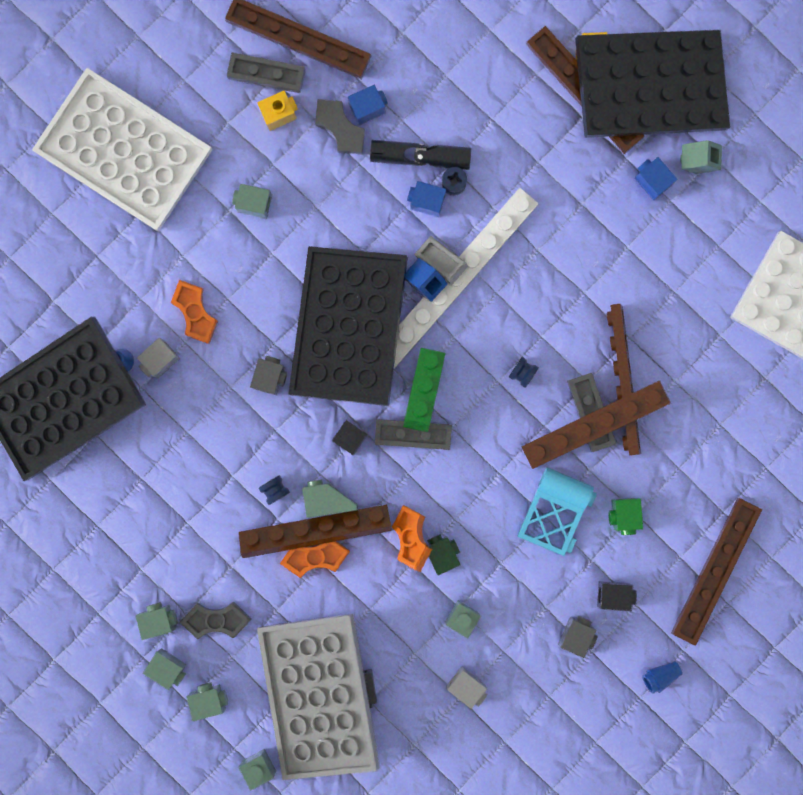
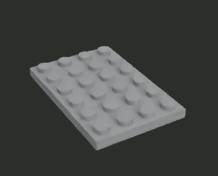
M347 614L257 628L282 779H300L379 770L380 764L354 615Z

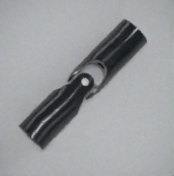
M371 141L370 162L422 166L427 163L439 168L459 167L463 170H469L471 148L436 145L428 148L426 145L419 143ZM416 148L415 161L405 157L404 151L406 149Z

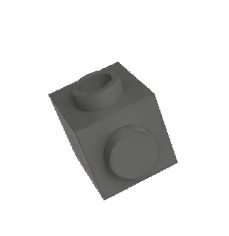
M266 356L265 360L258 358L250 388L277 396L279 386L283 387L287 378V372L284 371L285 367L280 364V359Z
M578 616L577 620L570 617L558 643L560 648L585 658L588 649H593L598 637L595 635L597 630L591 627L592 622L581 616Z

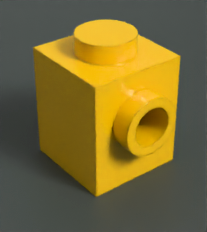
M285 90L257 102L269 131L296 120L294 111L298 110L292 96L287 97Z

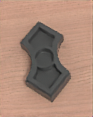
M318 99L315 125L328 130L334 136L339 153L362 155L365 128L355 126L346 118L342 101Z
M235 602L223 609L217 610L206 608L197 603L180 623L197 639L210 632H222L234 638L251 621V618Z

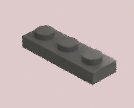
M231 52L227 78L300 93L305 67Z
M592 373L567 381L579 418L604 407ZM610 432L588 444L591 452H595L615 445L616 441L613 433Z
M376 419L375 445L450 450L452 425L430 423L427 433L403 427L404 421Z

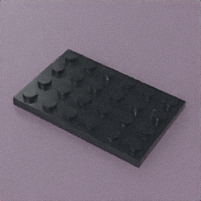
M721 30L578 35L575 38L585 138L720 131L730 128Z
M308 246L289 395L389 406L408 261L407 255Z
M96 317L88 318L0 377V441L23 481L30 480L146 405Z

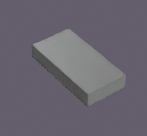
M431 236L414 254L417 259L420 258L435 268L451 285L468 267L465 261Z

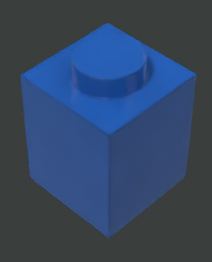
M375 84L347 97L348 104L358 125L385 114V105L388 102L383 91H378Z
M659 157L652 162L650 159H647L637 168L640 172L635 177L653 200L658 198L678 180Z
M417 181L415 188L410 187L407 201L411 202L410 210L439 218L446 189Z
M420 258L407 270L405 280L411 287L430 302L448 284L435 268Z

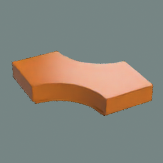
M179 280L171 304L178 307L185 317V335L210 344L218 321L211 317L203 306L202 295L204 289Z
M403 505L392 525L400 539V552L397 559L412 569L421 572L432 551L423 539L422 527L425 516Z
M337 541L314 547L289 550L280 564L299 578L314 568H327L336 572L350 550Z

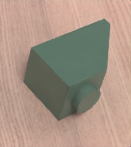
M322 480L307 482L308 487L302 488L307 518L358 510L355 502L330 484H323Z

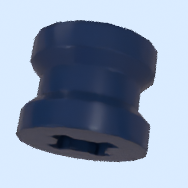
M459 167L448 168L442 176V188L446 189L447 194L454 196L464 191L467 183L466 173Z
M522 356L510 373L509 378L518 380L521 386L526 388L539 367L527 363V359Z
M280 475L258 488L267 497L266 502L268 505L273 504L290 493L288 488L282 485Z

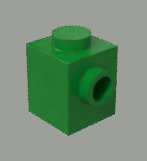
M640 498L612 500V510H609L608 515L609 524L614 526V530L621 531V535H635L636 530L643 529Z

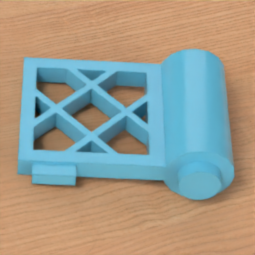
M546 467L517 536L562 556H565L566 552L571 553L577 540L573 538L581 516L587 506L591 507L595 501L597 493L593 492L594 487ZM540 497L550 501L553 511L539 515L536 506ZM554 503L562 507L556 509ZM566 509L576 512L573 522L562 525L558 512ZM535 511L537 517L531 519ZM555 514L560 527L546 532L541 519ZM539 521L543 530L542 534L533 537L525 533L528 524ZM570 527L568 534H566L564 529ZM562 530L565 540L562 547L559 548L551 544L548 535ZM543 537H545L546 540H547V542H545V541H543V540H540V539L543 538Z

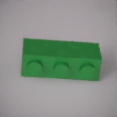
M425 348L420 349L403 427L428 433L446 353Z

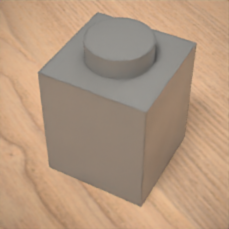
M158 338L137 359L141 362L139 368L148 377L153 375V377L159 378L180 357L163 339Z
M462 666L446 686L451 694L470 709L475 704L480 706L487 696L485 693L487 690L486 685Z

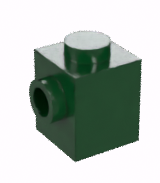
M441 534L427 540V546L432 549L429 559L437 576L461 565L456 556L460 553V550L454 539L449 541L447 536L442 538Z

